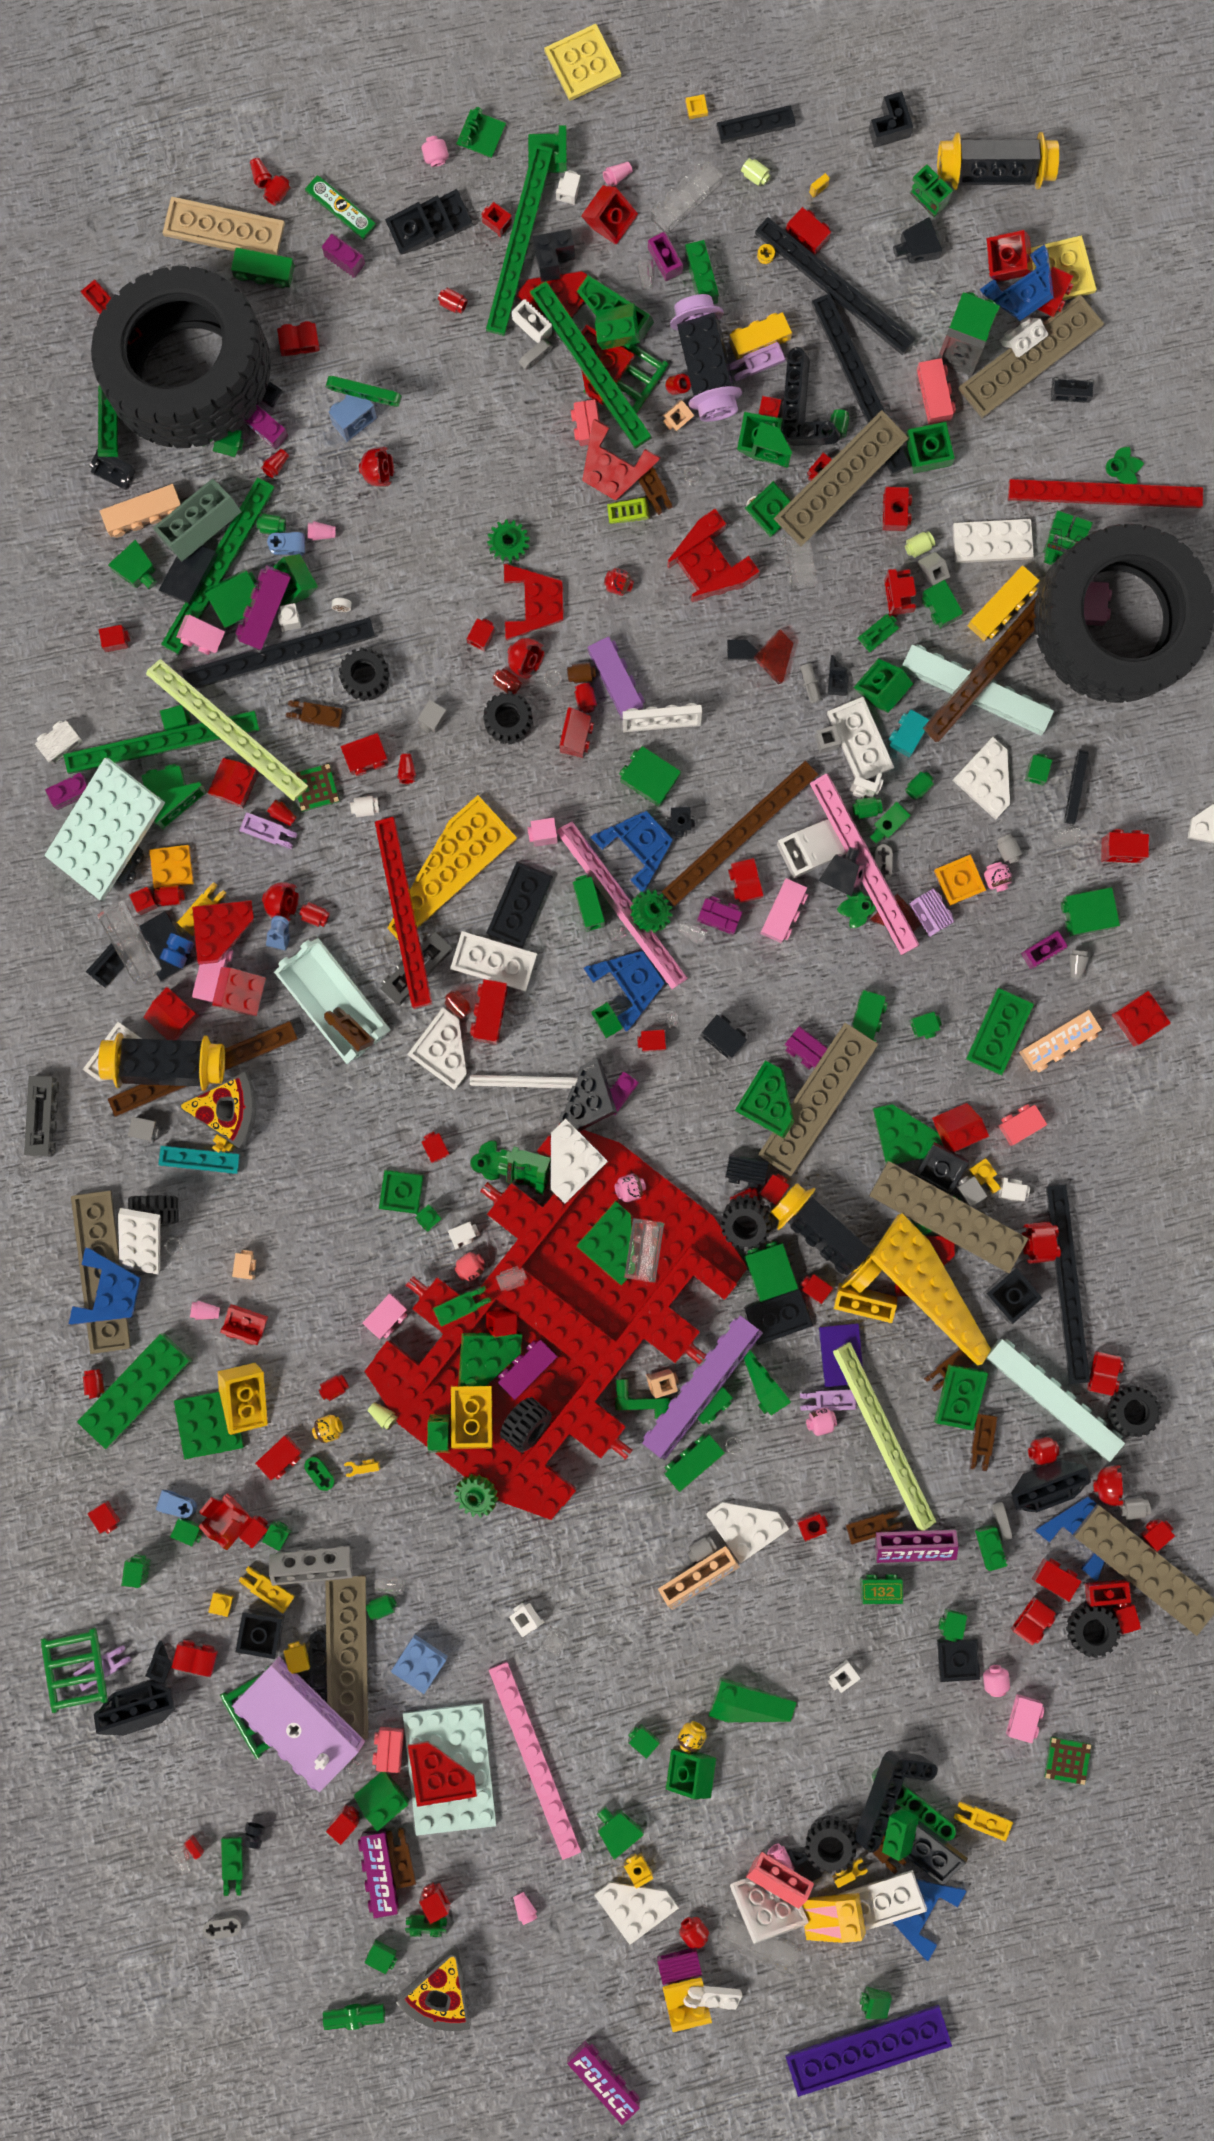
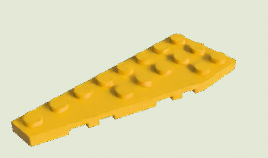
M479 795L448 821L443 833L438 838L436 845L410 888L417 929L517 840V837ZM393 917L387 929L398 940Z
M903 1213L897 1215L870 1258L977 1366L983 1364L991 1348L932 1244Z

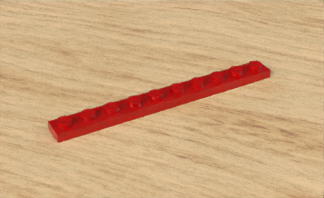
M1009 479L1008 500L1201 509L1203 507V487Z
M394 817L374 821L411 1006L413 1009L432 1005L396 821Z

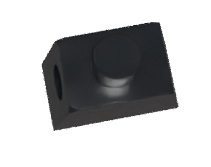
M930 217L904 230L900 238L901 243L893 246L895 256L899 257L906 254L908 262L911 264L939 259L942 253V248Z
M850 846L846 855L836 854L819 881L849 896H858L865 871V865L857 861L861 851Z

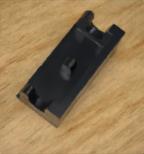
M1058 377L1052 378L1051 401L1089 403L1093 397V379L1079 381L1058 379Z
M98 449L89 466L92 468L91 474L124 490L127 489L135 474L132 465L115 457H98Z
M111 943L87 969L86 973L106 988L132 958L116 944Z

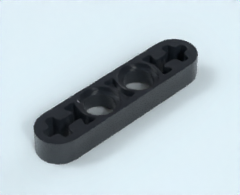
M1078 749L1076 753L1064 816V823L1074 825L1077 819L1089 755L1087 750Z
M316 1630L309 1639L310 1687L313 1690L325 1689V1692H321V1698L325 1699L327 1703L326 1632ZM319 1634L321 1638H324V1641L320 1644V1649L325 1648V1651L318 1650L314 1652L313 1648L317 1649L318 1646L317 1641L313 1639ZM318 1654L322 1655L325 1659L324 1664L320 1666L316 1665L313 1660L314 1656ZM316 1675H322L325 1678V1683L322 1686L314 1683Z

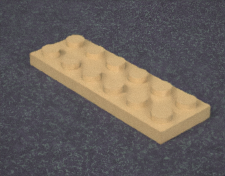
M171 196L163 236L235 251V248L278 255L285 222L283 220Z

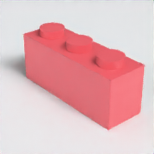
M942 358L919 362L917 374L928 425L951 421L956 409L954 401L951 402L950 399L952 390L950 383H947L946 380L948 375L946 364L943 365Z
M763 1852L753 1860L746 1878L798 1909L808 1900L814 1886L813 1882Z

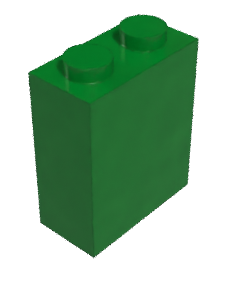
M244 569L204 591L225 628L243 619L246 606L251 604L252 599L250 596L253 588L256 587L254 583L257 582L252 571L248 573Z
M641 746L639 750L635 749L630 757L632 761L629 766L625 765L619 773L621 776L620 782L660 807L680 777L681 771Z
M587 875L575 878L573 890L585 932L605 927V921L592 877L587 878Z
M1112 887L1070 895L1062 899L1061 910L1063 914L1065 913L1067 920L1065 921V930L1070 934V937L1115 929L1120 926Z
M775 1241L766 1244V1249L759 1251L757 1247L748 1250V1255L744 1256L759 1301L798 1289L783 1243L778 1244Z

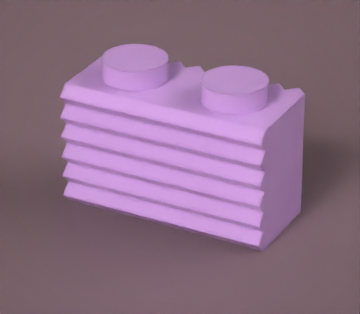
M934 888L910 903L914 913H916L920 923H922L930 937L954 923L951 911L946 909L941 895Z

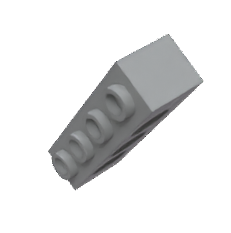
M338 1546L329 1549L318 1548L308 1551L298 1550L296 1552L269 1554V1576L272 1586L352 1578L350 1547Z

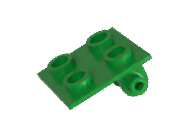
M475 107L473 110L470 109L456 145L492 158L506 123L483 114L481 108Z

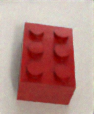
M483 979V984L479 983L477 995L480 997L479 1003H475L474 1007L476 1023L472 1022L470 1034L473 1036L474 1041L498 1045L508 992L507 983Z

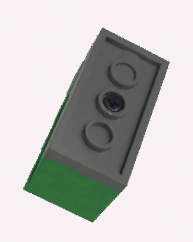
M963 292L937 359L942 358L943 365L946 364L947 368L972 377L1000 305L989 299L978 298L974 293Z

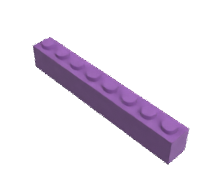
M742 1316L735 1318L731 1322L729 1331L718 1339L716 1348L707 1353L706 1361L703 1365L698 1366L694 1370L693 1378L682 1386L679 1396L671 1400L668 1405L669 1409L665 1414L662 1413L656 1420L657 1424L653 1430L650 1429L645 1434V1440L642 1444L661 1459H667L762 1335L759 1329Z

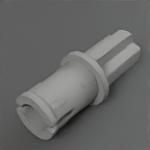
M805 664L800 667L804 679L803 686L806 687L810 703H817L821 701L817 686L818 680L815 678L812 664Z

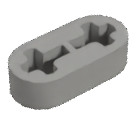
M547 339L541 340L522 356L519 364L525 371L529 370L544 358L553 346Z
M883 844L874 851V860L880 871L882 865H884V871L888 872L884 879L888 881L892 876L893 853L888 845ZM882 849H885V852L888 853L884 858V862H882V856L878 855Z
M1003 1503L992 1504L1001 1540L1012 1539Z
M236 1915L212 1918L205 1923L203 1934L207 1939L211 1940L232 1937L240 1932L242 1921ZM230 1921L238 1925L234 1931L231 1927L224 1928V1926H228ZM211 1924H213L214 1928L221 1927L214 1934H212V1931H208Z

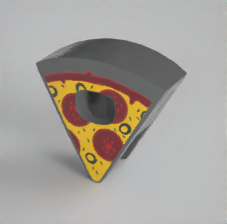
M243 1072L222 1084L216 1085L182 1102L180 1108L238 1148L244 1149L253 1131L256 1118V1096L253 1083L249 1074Z
M451 1947L398 1994L396 2004L412 2019L437 2030L463 2031L470 2029L471 2016L459 1949L457 1947Z

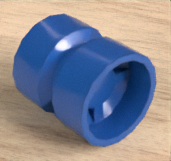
M170 933L166 942L168 947L163 948L159 958L183 969L187 961L186 954H190L194 943Z

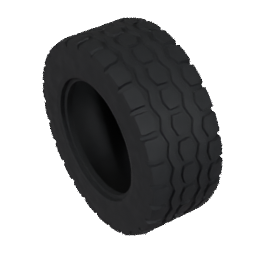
M172 266L171 270L168 267L154 270L152 275L149 273L143 274L135 279L134 284L129 282L119 290L120 295L115 294L106 304L107 310L101 312L93 332L91 359L95 377L121 421L143 439L171 448L173 445L175 448H191L192 444L195 447L208 445L210 440L213 439L216 442L228 436V431L233 433L244 424L243 420H248L256 411V405H260L266 392L265 388L268 386L271 368L268 342L244 294L230 281L214 272H208L206 269L191 267L189 269L187 266ZM138 327L143 335L136 341H134L132 344L128 345V340L132 342L136 337L139 336V334L134 330ZM196 328L214 332L222 337V346L217 360L199 379L183 386L170 388L155 386L142 380L143 366L148 354L166 336L180 330Z
M1118 524L1099 529L1087 535L1052 564L1045 574V579L1042 580L1037 593L1038 598H1036L1034 615H1036V618H1034L1035 634L1038 635V646L1041 653L1045 655L1046 663L1051 670H1055V675L1063 683L1069 684L1070 688L1077 693L1086 694L1088 698L1098 701L1106 700V702L1123 703L1124 701L1132 702L1149 697L1173 685L1192 670V667L1203 656V650H1206L1212 635L1210 631L1214 627V593L1210 591L1212 590V585L1208 574L1203 572L1205 568L1197 557L1194 558L1193 552L1183 542L1179 543V539L1165 531L1162 533L1160 529L1145 525L1142 527L1141 524H1124L1123 526ZM1106 571L1127 572L1146 582L1156 594L1162 609L1163 626L1158 643L1147 657L1132 659L1116 656L1102 648L1090 634L1084 618V598L1088 586L1096 574Z

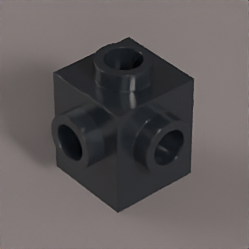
M690 807L671 808L670 817H667V829H671V834H675L676 837H686L687 834L691 833V828H695V817L691 816Z

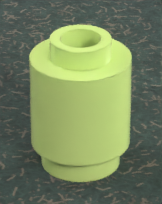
M749 158L741 169L744 176L758 187L761 184L765 185L771 176L769 175L770 170L756 159L752 160Z
M929 531L926 533L922 532L906 540L905 550L909 556L912 555L916 558L931 550L935 546V540Z

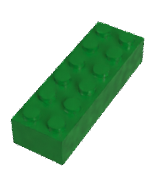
M165 1333L159 1334L84 1413L77 1423L105 1450L110 1448L190 1364L192 1359Z

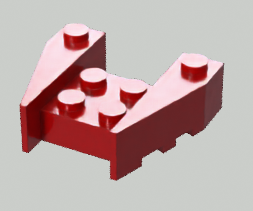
M716 508L697 521L667 562L668 569L678 563L697 590L691 595L692 603L714 595L725 594L728 591L742 589L759 577L760 571L749 556L731 567L712 541V539L726 529V523Z

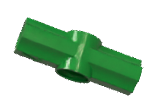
M384 2003L362 2006V2004H350L341 2009L325 2010L322 2013L324 2030L339 2028L357 2030L364 2027V2025L380 2024L386 2021Z

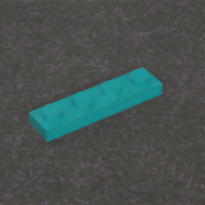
M160 1146L158 1165L238 1174L240 1154Z

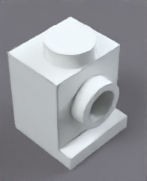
M571 170L566 171L564 178H560L558 189L556 190V200L575 205L581 184V175Z
M296 604L280 606L281 612L277 614L282 632L301 628Z
M1001 1178V1189L999 1190L998 1198L1022 1202L1025 1201V1198L1029 1197L1030 1186L1022 1185L1020 1180L1010 1179L1009 1183L1008 1178Z
M471 1222L448 1231L455 1249L460 1248V1243L465 1246L474 1242L473 1238L480 1235L476 1224L472 1225Z
M521 1603L513 1609L515 1613L509 1617L522 1637L545 1623L543 1619L539 1618L530 1603L527 1605Z
M847 1659L828 1674L830 1677L828 1682L834 1691L838 1689L841 1693L861 1679ZM840 1673L845 1674V1678L842 1680L838 1678Z

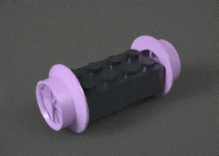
M699 294L684 298L675 304L676 316L671 320L670 326L672 329L679 331L694 396L689 401V407L698 410L701 421L712 422L728 418L738 411L736 400L742 395V390L739 387H734L719 319L724 314L723 309L714 306L710 295Z

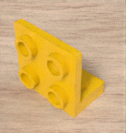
M702 1978L672 1983L662 1987L672 2032L712 2023L708 2007L698 2006L697 2008H690L683 2001L685 1996L689 1995L688 1990L691 1986H704Z

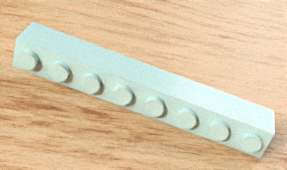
M912 645L901 669L950 694L958 688L972 671L971 669L968 671L961 668L962 665L955 661L949 662L944 660V657L938 653L932 654L927 652V649L921 645ZM994 679L991 680L972 703L1040 736L1045 732L1054 712L1050 709L1049 705L1045 703L1038 704L1032 701L1033 698L1025 694L1021 696L1015 693V690L1011 687L998 685Z
M998 1339L992 1346L986 1359L1100 1456L1110 1462L1125 1444L1121 1440L1122 1435L1114 1429L1110 1431L1106 1428L1107 1423L1099 1416L1097 1418L1093 1417L1090 1414L1092 1410L1083 1403L1079 1405L1075 1401L1076 1397L1068 1390L1064 1392L1060 1389L1061 1384L1053 1377L1051 1379L1047 1378L1044 1375L1046 1371L1039 1365L1034 1367L1029 1362L1031 1359L1021 1351L1019 1354L1014 1350L1015 1345L1008 1339Z

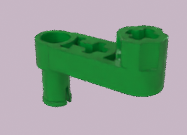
M628 1379L616 1380L617 1398H615V1410L654 1409V1418L658 1419L662 1413L665 1414L669 1409L668 1405L672 1398L631 1399L628 1391Z

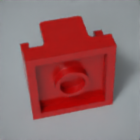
M890 569L885 576L884 584L890 617L913 613L916 609V604H911V597L916 595L914 578L912 576L909 577L911 574L910 569L901 571Z
M226 1493L221 1500L211 1497L202 1507L199 1513L206 1518L198 1527L209 1539L216 1541L223 1549L228 1550L253 1521V1518L231 1495Z

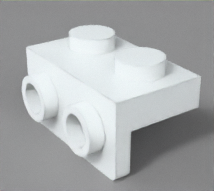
M1026 317L1021 320L1018 327L1008 330L1004 334L1005 336L999 340L1002 346L1012 348L1016 357H1020L1048 336V332L1040 318Z
M878 772L873 782L856 776L850 791L859 798H864V796L868 798L873 797L874 794L878 795L884 781L881 779L882 773Z

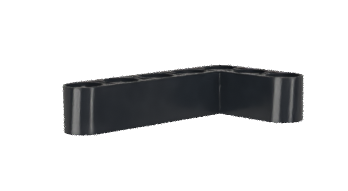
M794 347L788 352L781 432L791 446L835 444L839 441L841 434L831 421L805 422L810 359L802 348ZM799 356H802V358L796 362V359ZM800 375L799 379L794 381L795 377ZM799 394L796 399H793L794 395ZM797 412V415L791 418L792 414ZM814 430V433L808 437L809 432ZM833 430L830 435L826 436L828 431ZM796 431L794 436L789 437L792 432Z
M893 1750L886 1752L881 1760L854 1838L856 1843L870 1853L877 1851L883 1840L889 1816L892 1815L905 1777L931 1781L937 1775V1766L921 1755Z

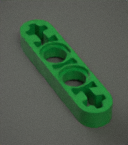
M328 376L325 386L334 392L393 407H399L402 395L397 392L336 376Z

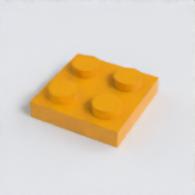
M189 845L149 849L154 889H159V887L194 885Z
M971 854L933 870L949 906L986 891Z

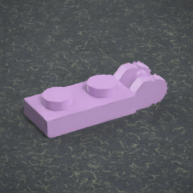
M779 342L749 353L729 365L730 369L734 370L745 364L747 369L734 375L735 380L739 381L749 375L752 376L786 362V358Z
M247 812L239 830L245 834L288 849H292L293 845L290 842L280 840L281 833L291 838L297 837L296 832Z
M851 1389L800 1393V1398L803 1399L816 1398V1405L805 1404L800 1406L801 1411L828 1408L830 1411L857 1409L856 1399Z
M124 1645L101 1656L104 1678L119 1670L118 1668L131 1661L130 1656L123 1658L118 1663H115L112 1658L124 1652ZM94 1661L73 1673L74 1677L94 1673ZM97 1680L82 1683L79 1686L82 1691H85L97 1684Z

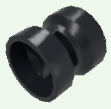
M247 1822L245 1825L246 1833L242 1837L241 1844L248 1848L259 1849L261 1848V1836L265 1832V1826L254 1822Z

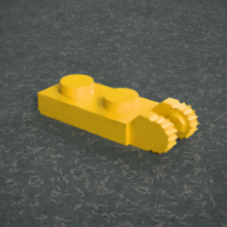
M214 882L205 890L204 894L202 893L177 922L192 936L195 934L192 907L219 904L227 894L222 890L212 902L208 897L216 890L217 884Z
M248 1566L246 1568L247 1573L258 1579L254 1585L245 1577H240L239 1582L250 1589V1592L284 1614L295 1595L280 1585L272 1586L270 1578Z
M959 1801L958 1807L972 1812L970 1819L961 1814L955 1813L954 1819L967 1824L968 1827L1006 1842L1013 1824L1011 1820Z

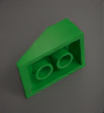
M200 782L156 792L155 795L164 801L165 804L154 821L162 829L166 828L203 797L207 790Z

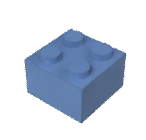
M346 395L345 399L340 403L336 402L333 404L329 411L332 425L347 442L377 419L375 408L371 401Z
M414 1634L393 1666L391 1673L425 1694L448 1656Z

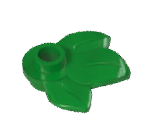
M1130 447L1118 449L1114 458L1109 459L1105 465L1107 474L1111 477H1117L1122 484H1136L1138 481L1135 473L1144 465V462L1140 459L1130 456ZM1113 465L1117 466V471L1112 469Z
M859 891L858 896L847 895L848 900L843 901L837 908L841 915L850 917V928L863 926L868 916L872 915L876 910L872 899L869 896H865L862 891ZM868 902L870 906L865 910L863 904Z
M488 1141L482 1144L479 1152L473 1155L470 1160L472 1170L482 1173L488 1180L500 1178V1174L497 1173L500 1163L498 1162L500 1152H496V1141ZM480 1159L483 1160V1166L481 1167L478 1166Z

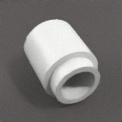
M377 797L354 798V802H350L351 814H355L356 817L373 816L375 813H379Z

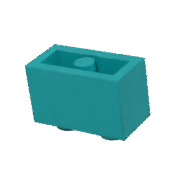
M911 709L908 714L904 713L898 722L901 724V727L898 731L894 729L889 738L892 741L889 747L910 758L925 732L923 727L929 719Z

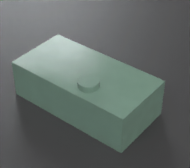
M212 478L155 525L153 529L163 543L182 562L240 514L241 510L231 496Z

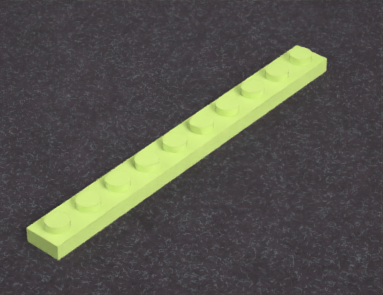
M159 659L147 670L146 674L289 798L295 801L306 791L308 785L165 662Z
M845 1343L833 1351L835 1358L918 1531H925L936 1523V1520L851 1343Z

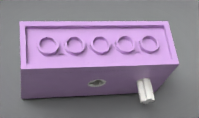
M280 1656L232 1705L235 1713L240 1718H244L254 1732H259L264 1737V1742L270 1747L273 1746L278 1751L279 1757L284 1761H288L292 1765L294 1772L299 1776L302 1775L307 1780L309 1787L318 1792L355 1757L365 1742L297 1673L292 1674L288 1671L287 1663Z

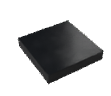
M977 1638L957 1639L956 1642L949 1640L937 1641L940 1682L980 1680Z

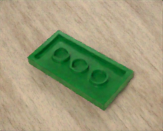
M997 988L965 1060L1002 1076L1034 1004Z

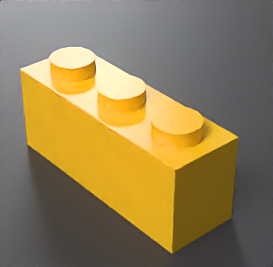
M783 312L780 314L773 313L763 321L756 320L744 329L737 328L729 334V344L736 360H739L743 356L773 343L779 342V344L791 340L792 332Z
M839 1283L834 1301V1309L888 1323L893 1322L897 1307L896 1296L864 1289L859 1293L851 1285L842 1288V1283Z

